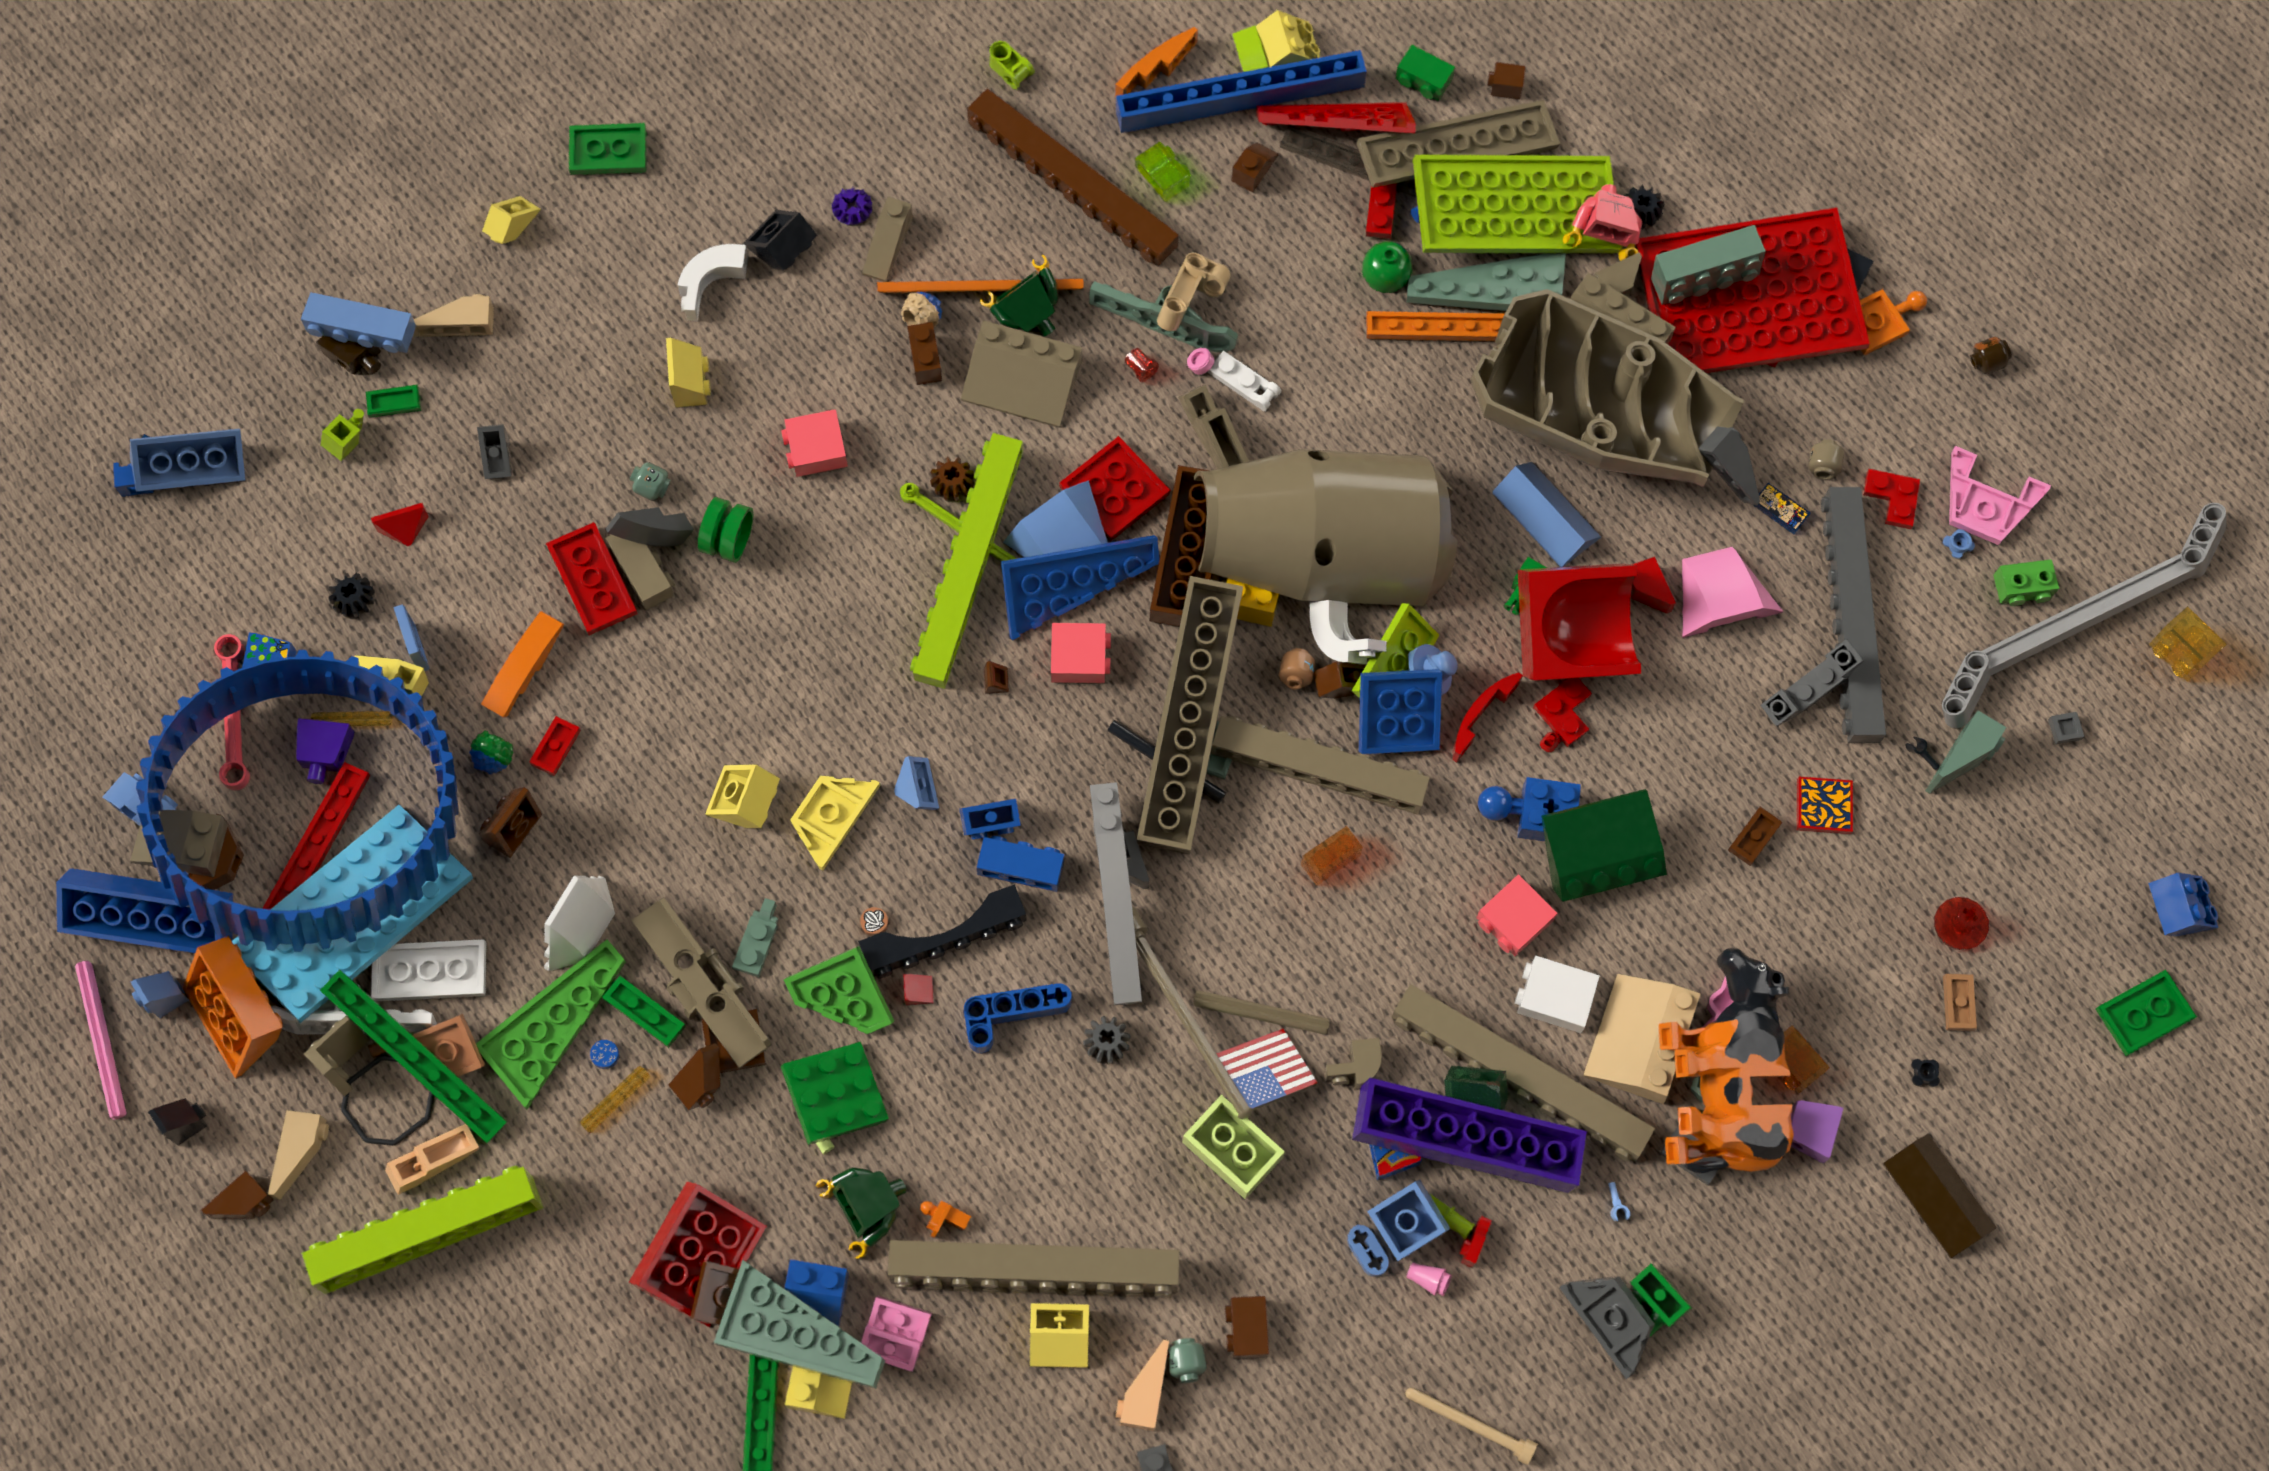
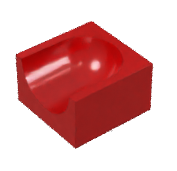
M1623 563L1518 570L1523 677L1531 680L1642 674L1641 663L1638 661L1634 650L1630 621L1631 588L1633 580L1637 576V565Z

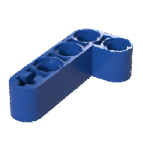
M1056 983L969 998L964 1004V1016L970 1048L976 1053H986L992 1048L994 1040L993 1024L1067 1012L1072 1005L1070 989L1064 984ZM1056 994H1061L1063 1003H1057ZM1044 995H1047L1048 1006H1044ZM1029 998H1035L1039 1001V1005L1035 1008H1028L1024 1003ZM1002 1002H1007L1012 1008L1010 1011L1002 1013L997 1010V1006ZM975 1006L984 1009V1013L979 1017H973L969 1014V1011ZM984 1033L988 1036V1040L983 1044H977L973 1041L976 1034Z

